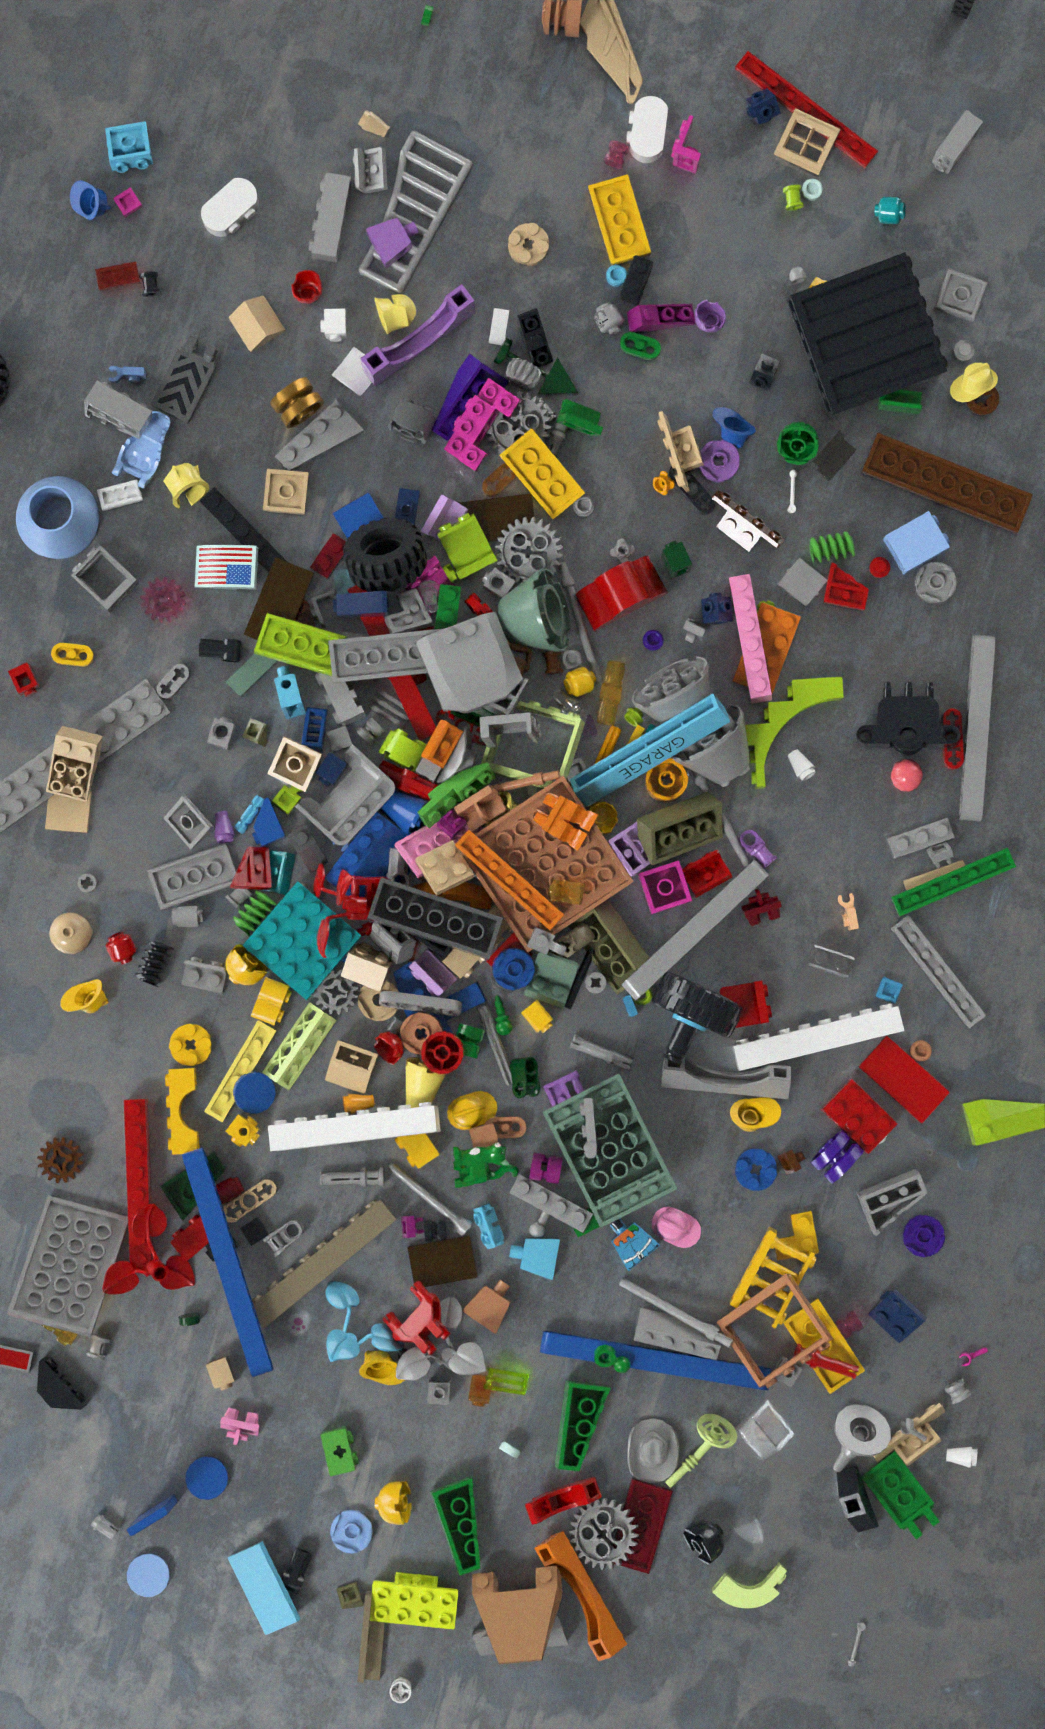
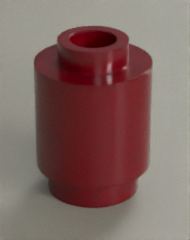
M238 1176L230 1177L216 1184L223 1205L241 1196V1193L245 1191Z

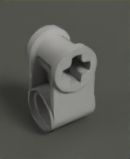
M291 1220L281 1228L276 1229L264 1238L263 1241L268 1243L274 1251L273 1255L276 1257L287 1249L291 1243L301 1237L304 1232V1226L298 1220ZM291 1224L296 1225L299 1229L298 1234L295 1236L291 1235L288 1231V1227Z

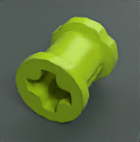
M790 185L782 189L786 195L787 205L785 208L787 211L799 210L804 207V203L801 202L800 185Z

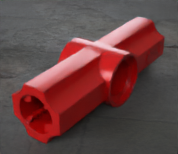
M383 760L378 766L393 781L396 788L411 795L413 793L422 799L430 801L428 793L438 786L421 778L420 775L408 769L399 768L388 761Z

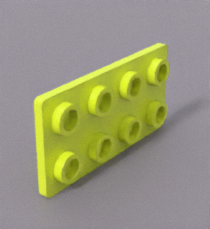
M396 1572L395 1582L373 1581L370 1621L454 1629L458 1589L437 1587L438 1576Z

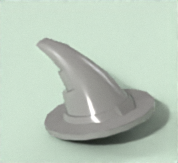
M854 1404L846 1406L838 1413L834 1422L835 1434L842 1447L833 1469L841 1472L857 1455L871 1457L880 1454L887 1448L891 1438L890 1427L886 1419L877 1410L867 1405Z

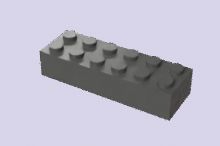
M381 877L367 920L489 960L503 918Z

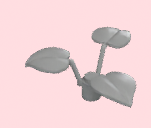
M448 1297L440 1302L441 1322L446 1328L455 1329L462 1321L463 1311L457 1299ZM448 1336L446 1338L448 1348L442 1351L440 1359L432 1355L426 1356L418 1347L407 1350L397 1363L396 1378L408 1381H417L424 1378L431 1369L429 1360L436 1361L439 1365L444 1364L448 1370L459 1375L481 1374L486 1372L487 1369L483 1351L478 1344L472 1342L464 1343L459 1346L456 1352Z

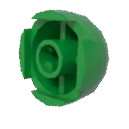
M801 421L786 425L780 432L777 441L779 454L781 453L785 461L794 465L808 463L809 460L816 456L819 448V437L815 428Z

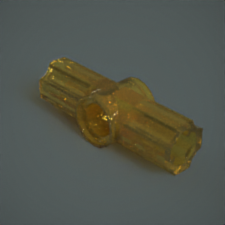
M618 661L607 662L605 679L602 682L599 698L600 707L597 715V723L607 726H614L617 708L618 704H620L623 689L621 685L624 677L625 663Z

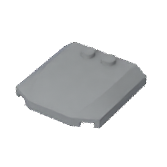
M495 612L485 613L429 634L416 642L443 711L472 712L506 699L516 686L523 681Z

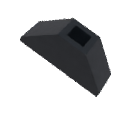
M537 308L517 315V325L531 363L540 367L553 362Z
M46 1356L39 1361L37 1393L50 1408L83 1409L87 1405L85 1403V1396L79 1390L75 1391L72 1388V1381L67 1375L60 1374L57 1370L58 1365L52 1358L47 1359Z
M856 1465L837 1472L839 1500L846 1519L858 1533L877 1528L879 1525L858 1466Z

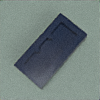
M399 488L395 518L407 520L415 525L420 491Z

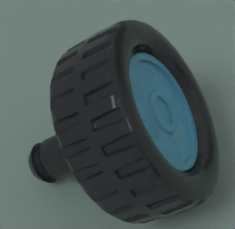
M666 972L662 976L652 997L653 1004L673 1013L672 1017L678 1020L666 1046V1053H664L665 1058L678 1064L682 1063V1058L686 1056L697 1030L705 1032L708 1029L725 1038H730L743 1012V1007L740 1004L671 972Z

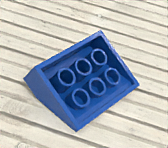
M376 812L362 827L326 875L325 879L337 888L338 878L342 869L352 876L386 877L389 867L390 848L395 847V843L407 837V835ZM400 875L394 878V882L397 883L401 880ZM351 884L346 892L347 896L351 895ZM360 885L359 897H364L365 885Z

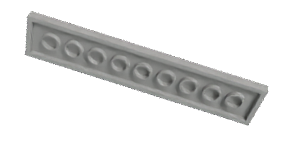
M145 679L75 729L103 736L97 763L99 765L170 715L171 712L149 681ZM54 744L0 781V834L54 795L53 793L46 792Z

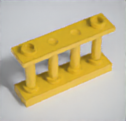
M769 1226L730 1299V1305L737 1308L740 1304L752 1298L747 1293L750 1285H756L765 1289L771 1284L759 1278V1275L756 1274L760 1266H765L782 1276L791 1274L799 1286L807 1269H812L816 1262L815 1250L811 1248L808 1255L778 1240L779 1238L776 1236L777 1230ZM775 1247L803 1262L798 1273L768 1259L769 1256L766 1255L768 1250ZM789 1288L788 1292L781 1290L775 1295L783 1299L778 1311L765 1304H761L755 1309L772 1317L771 1324L776 1329L778 1323L782 1325L787 1316L785 1310L794 1294Z

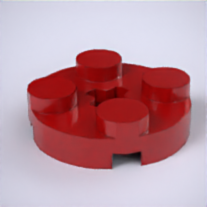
M474 592L464 601L472 613L477 616L493 612L486 603L481 604L482 600Z

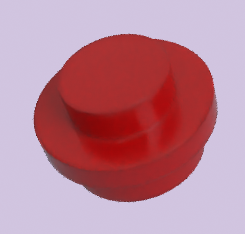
M883 557L874 558L869 565L870 573L876 578L885 577L890 571L889 561Z

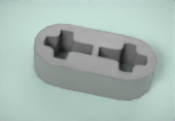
M183 664L174 665L158 683L156 688L158 695L167 700L173 698L189 680V669ZM178 669L181 671L184 669L185 677H179L176 681H174L175 677L177 676L176 670ZM171 682H173L172 686L170 687L171 693H164L163 695L162 686H168Z

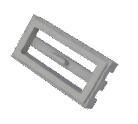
M378 689L368 707L404 729L409 721L408 716L385 703L379 697L381 695L404 710L402 703ZM377 702L378 704L382 705L386 709L390 710L394 714L404 719L403 722L401 723L394 717L390 716L386 712L374 706L375 703Z

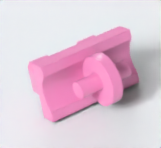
M228 1408L225 1416L221 1417L220 1428L232 1430L227 1432L226 1437L234 1438L233 1445H238L239 1440L248 1441L249 1435L246 1434L258 1436V1414L247 1412L246 1420L243 1422L237 1420L239 1410Z

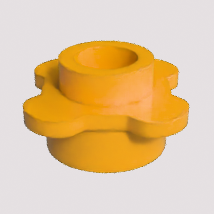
M661 471L660 475L653 479V486L657 492L667 495L668 491L675 487V482L668 476L666 471Z

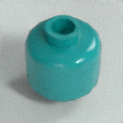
M882 197L879 204H875V217H878L881 224H899L901 219H905L906 204L899 197Z

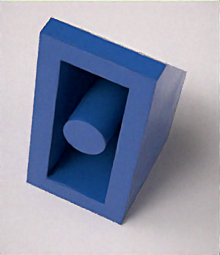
M269 798L264 799L253 826L255 832L252 833L256 844L261 843L262 847L287 838Z

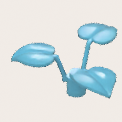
M338 1281L327 1283L325 1294L328 1302L338 1309L347 1308L343 1331L338 1329L332 1330L327 1336L326 1346L330 1362L356 1358L360 1352L359 1346L369 1338H372V1345L382 1351H399L404 1348V1343L395 1341L392 1335L393 1332L383 1323L373 1325L371 1333L357 1341L354 1334L346 1333L352 1311L351 1307L358 1306L359 1296L351 1286Z

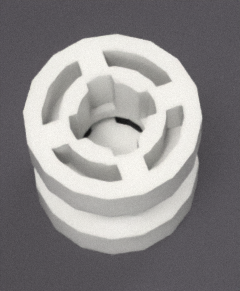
M400 1677L392 1682L390 1697L393 1701L405 1703L409 1700L412 1691L410 1681Z

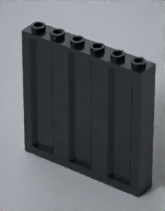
M906 252L786 297L828 417L947 372V359L941 354L939 348L941 347L940 340L934 334L933 320L931 316H928L925 309L927 307L926 300L919 292V280L913 275L911 269L913 264L911 258L906 255Z

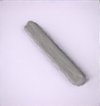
M488 1005L478 1008V1012L505 1084L507 1086L512 1085L510 1062L499 1033L496 1030Z

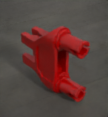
M417 1281L413 1284L416 1288L411 1286L410 1291L419 1299L420 1305L403 1324L395 1316L394 1312L386 1314L383 1322L393 1332L392 1335L395 1341L415 1343L422 1353L426 1354L428 1352L429 1355H432L437 1348L428 1338L430 1333L432 1332L438 1339L441 1337L445 1340L450 1335V1332L441 1322L439 1298L436 1294L429 1293L421 1281Z

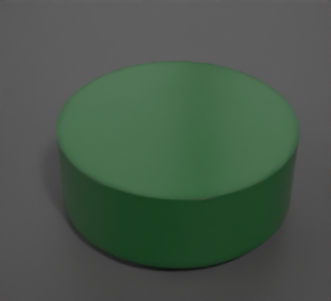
M426 4L421 25L429 26L433 6Z

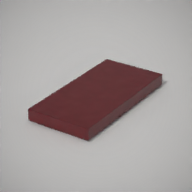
M631 1478L623 1511L630 1509L628 1517H635L631 1523L632 1525H638V1528L633 1530V1533L639 1534L638 1537L633 1538V1541L637 1542L638 1545L630 1547L633 1549L634 1554L627 1553L628 1561H624L621 1558V1566L647 1574L650 1573L673 1490ZM617 1529L615 1534L617 1540H622L623 1532L620 1529ZM613 1543V1547L617 1549V1545Z

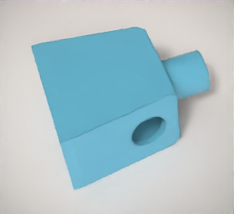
M289 666L279 667L277 669L278 678H275L274 681L285 718L290 719L305 715L306 710L295 674L290 673Z
M525 1238L524 1247L511 1245L509 1257L521 1259L520 1269L553 1280L560 1239Z

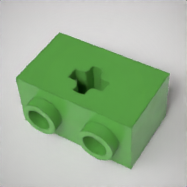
M347 1426L321 1432L320 1436L330 1477L355 1471L359 1461L357 1452H352L351 1444L354 1443L352 1431H348ZM339 1445L342 1449H346L343 1456L335 1452Z

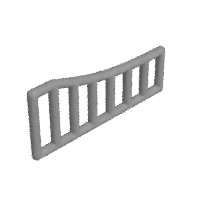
M412 131L400 152L393 193L382 223L398 218L404 227L412 222L395 213L398 201L430 217L433 221L428 230L415 224L419 231L417 234L422 236L423 239L418 248L412 245V249L408 251V253L413 255L408 266L398 260L391 265V267L403 273L398 284L369 269L374 258L381 261L373 245H371L361 263L359 272L396 293H402L472 168V161L428 137ZM415 141L462 165L463 167L458 176L410 152ZM407 159L453 183L448 194L405 172ZM403 180L443 201L438 212L401 193Z

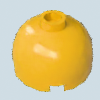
M241 944L235 945L226 958L225 966L229 979L235 984L254 985L262 980L268 972L266 971L268 967L249 953Z
M406 1481L390 1482L384 1485L379 1495L375 1498V1509L379 1511L382 1519L389 1524L405 1525L410 1519L412 1503L408 1504L407 1494L411 1495V1490Z

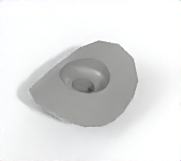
M467 727L463 729L464 732L444 768L441 769L436 780L437 783H442L454 774L473 767L476 755L470 751L472 737L470 729Z
M654 1418L641 1420L633 1426L629 1435L628 1467L630 1473L639 1481L648 1483L664 1481L677 1468L679 1459L678 1438L673 1427L663 1420Z

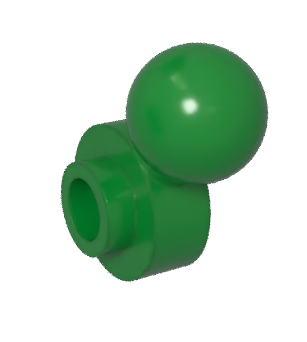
M601 1345L595 1349L594 1360L598 1366L609 1367L613 1365L618 1373H626L630 1369L629 1359L625 1356L616 1357L613 1347Z

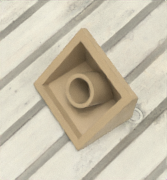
M264 295L244 301L228 317L250 352L255 351L286 331Z
M284 736L268 774L306 792L319 769L322 754Z

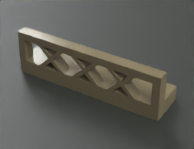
M366 1591L357 1680L360 1683H364L365 1679L380 1681L385 1622L370 1621L372 1591Z

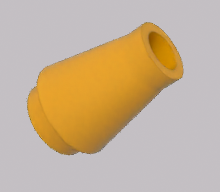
M348 1094V1096H343L344 1112L354 1114L356 1111L375 1107L373 1095Z

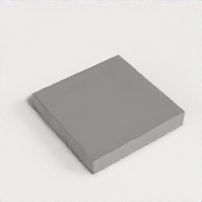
M948 268L934 309L974 322L988 282Z

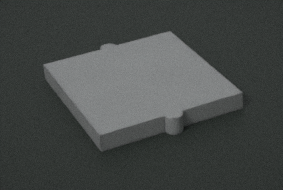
M799 557L793 566L786 570V574L777 585L807 607L811 600L819 595V591L827 582V579Z

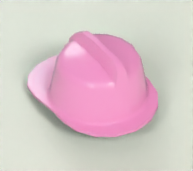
M663 1207L653 1216L652 1229L654 1233L668 1243L677 1247L688 1248L696 1244L700 1239L701 1227L697 1219L673 1207Z

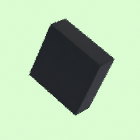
M259 1217L240 1228L251 1246L270 1235Z

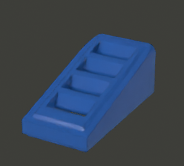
M307 707L301 744L322 754L328 709ZM310 716L322 717V720L310 719ZM309 725H321V727H309ZM315 733L319 734V736H310L308 734Z

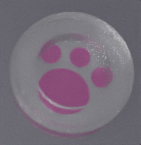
M299 1313L292 1315L287 1323L288 1330L293 1335L304 1334L309 1328L307 1317Z

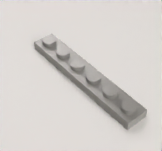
M908 915L891 927V930L968 1029L986 1016Z

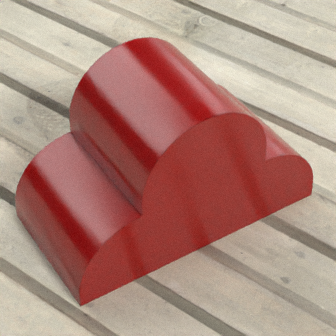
M647 555L611 568L598 576L594 582L579 590L575 595L595 632L668 594V591Z

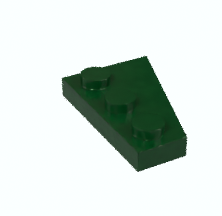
M213 1151L207 1155V1159L216 1182L226 1168L216 1152ZM186 1169L160 1185L182 1221L186 1219L188 1214L197 1205Z

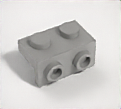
M383 147L368 150L354 148L353 164L355 166L354 184L356 189L365 194L387 190L386 149Z

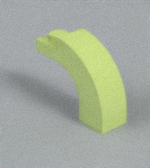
M778 1562L762 1582L753 1586L741 1585L724 1573L711 1590L722 1601L734 1607H760L778 1596L779 1591L774 1586L776 1584L780 1585L787 1576L785 1574L787 1570Z

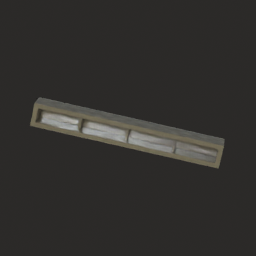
M375 1199L365 1206L367 1211L364 1214L360 1215L357 1213L348 1220L351 1224L344 1229L341 1226L332 1234L334 1238L331 1241L327 1242L324 1240L315 1247L318 1251L311 1256L308 1253L299 1261L301 1265L298 1268L294 1269L291 1267L282 1274L285 1278L278 1283L275 1280L266 1288L268 1292L261 1297L258 1294L252 1299L259 1323L263 1328L397 1220L382 1199L378 1202Z

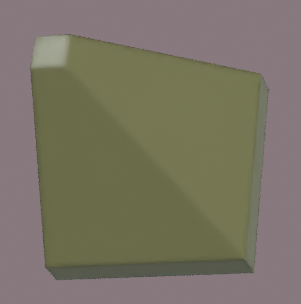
M250 718L242 737L265 747L268 725Z
M357 1582L336 1589L342 1609L364 1606Z

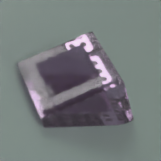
M590 714L586 718L582 741L596 737L598 733Z

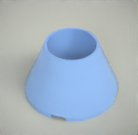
M63 476L44 478L31 485L21 497L16 511V525L23 542L36 554L53 559L70 558L84 551L95 538L100 522L98 504L88 488L72 478ZM52 498L69 500L71 502V515L63 526L52 530L39 527L37 521L38 512L46 501Z

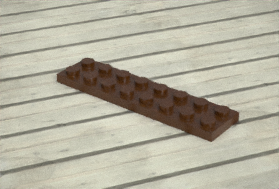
M877 433L862 470L864 474L1015 534L1020 529L1033 496L1029 492L880 433Z

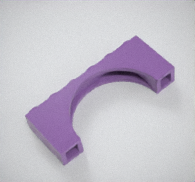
M461 284L447 294L439 309L411 334L388 347H375L360 358L364 373L375 387L475 314V301L465 287Z

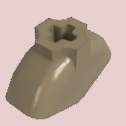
M580 923L555 941L566 946L564 955L550 949L548 952L568 959L594 940V933L586 923Z

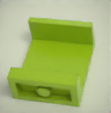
M469 513L458 517V522L452 525L448 522L440 526V531L436 532L459 579L497 561L475 515H469Z

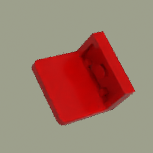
M762 980L720 988V995L743 1007V1012L736 1028L769 1023V1018H772L770 1005H766L765 997L769 996L767 984L763 985Z

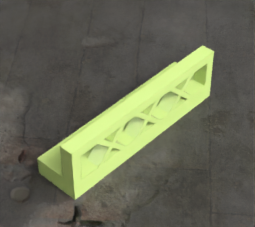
M309 1002L262 1073L282 1087L290 1090L337 1020ZM313 1010L316 1011L317 1013L315 1014L313 1019L308 1021V1017L311 1014V1012ZM303 1029L302 1035L296 1039L298 1031ZM291 1047L290 1053L285 1056L286 1049ZM279 1064V1069L277 1070L275 1075H273L271 1071L273 1070L275 1065Z

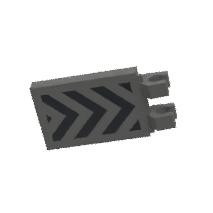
M193 336L189 337L185 348L181 347L177 350L150 404L152 407L189 424L216 370L213 361L218 353L217 348L208 345L203 357L195 354L199 341Z

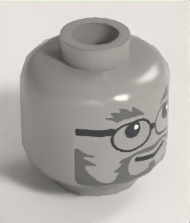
M607 302L596 308L594 320L602 333L614 335L621 331L620 326L624 323V317L617 305Z

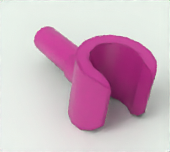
M985 1347L972 1353L962 1352L959 1358L962 1356L969 1358V1361L964 1362L962 1366L970 1365L972 1359L987 1353V1348Z

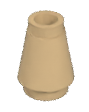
M365 110L358 123L362 127L361 129L383 138L390 128L373 111L369 112Z

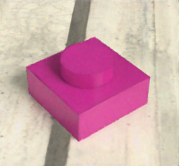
M131 187L113 198L124 217L142 208V204Z

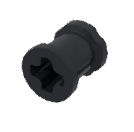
M148 271L139 274L143 283V297H154L161 293L157 285L158 272Z

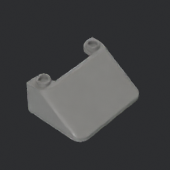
M353 744L345 753V761L352 770L324 801L319 804L313 798L307 797L303 798L295 806L337 845L347 844L395 791L393 781Z

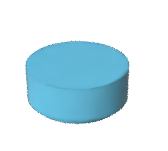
M618 264L610 266L606 272L607 282L614 287L623 285L627 275L626 269Z

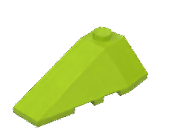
M980 1099L962 1104L972 1145L975 1146L1045 1128V1104Z

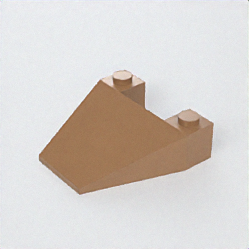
M557 1566L535 1568L536 1589L499 1592V1581L494 1572L472 1574V1595L499 1664L543 1660L562 1598V1575Z

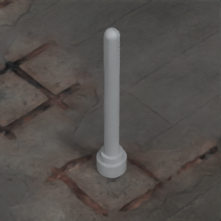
M392 1163L389 1165V1170L450 1220L455 1225L456 1232L462 1237L473 1225L470 1220L463 1217L459 1218L396 1164Z

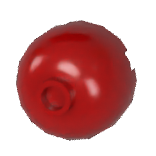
M439 1031L430 1035L423 1042L421 1049L422 1060L432 1072L448 1074L456 1070L462 1063L464 1046L455 1034Z

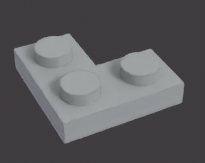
M416 588L398 593L396 599L402 612L385 617V623L390 634L414 632L432 626V620Z

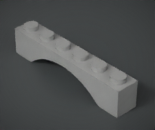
M665 1057L663 1059L661 1087L788 1099L791 1084V1066L769 1064L763 1068L748 1072L730 1073L702 1067L687 1057L682 1058V1063L680 1064Z

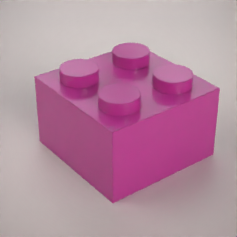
M679 860L638 874L651 915L692 901Z

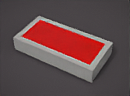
M0 1344V1367L30 1373L35 1351Z

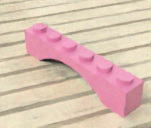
M750 574L729 577L751 704L772 701Z

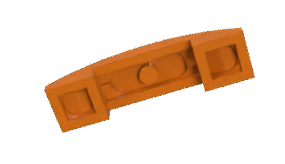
M428 882L412 886V888L436 895ZM464 882L437 895L451 901H470V907L491 909L492 899L484 887Z

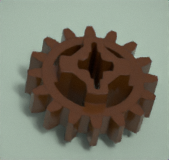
M62 1137L61 1142H59L58 1138H53L54 1144L47 1141V1149H40L43 1152V1156L37 1157V1159L42 1160L38 1167L44 1168V1171L41 1173L42 1175L49 1174V1181L56 1178V1183H60L61 1178H63V1181L67 1183L69 1182V1176L75 1179L76 1175L74 1173L82 1172L79 1165L84 1164V1161L80 1160L84 1153H78L80 1145L74 1147V1140L66 1143V1137ZM62 1146L69 1148L72 1153L68 1154L65 1152ZM53 1149L54 1154L51 1159L47 1160L48 1154ZM59 1155L66 1159L62 1164L56 1162V1159H59ZM71 1161H75L73 1168L69 1171L68 1166ZM49 1167L58 1169L60 1174L54 1173Z

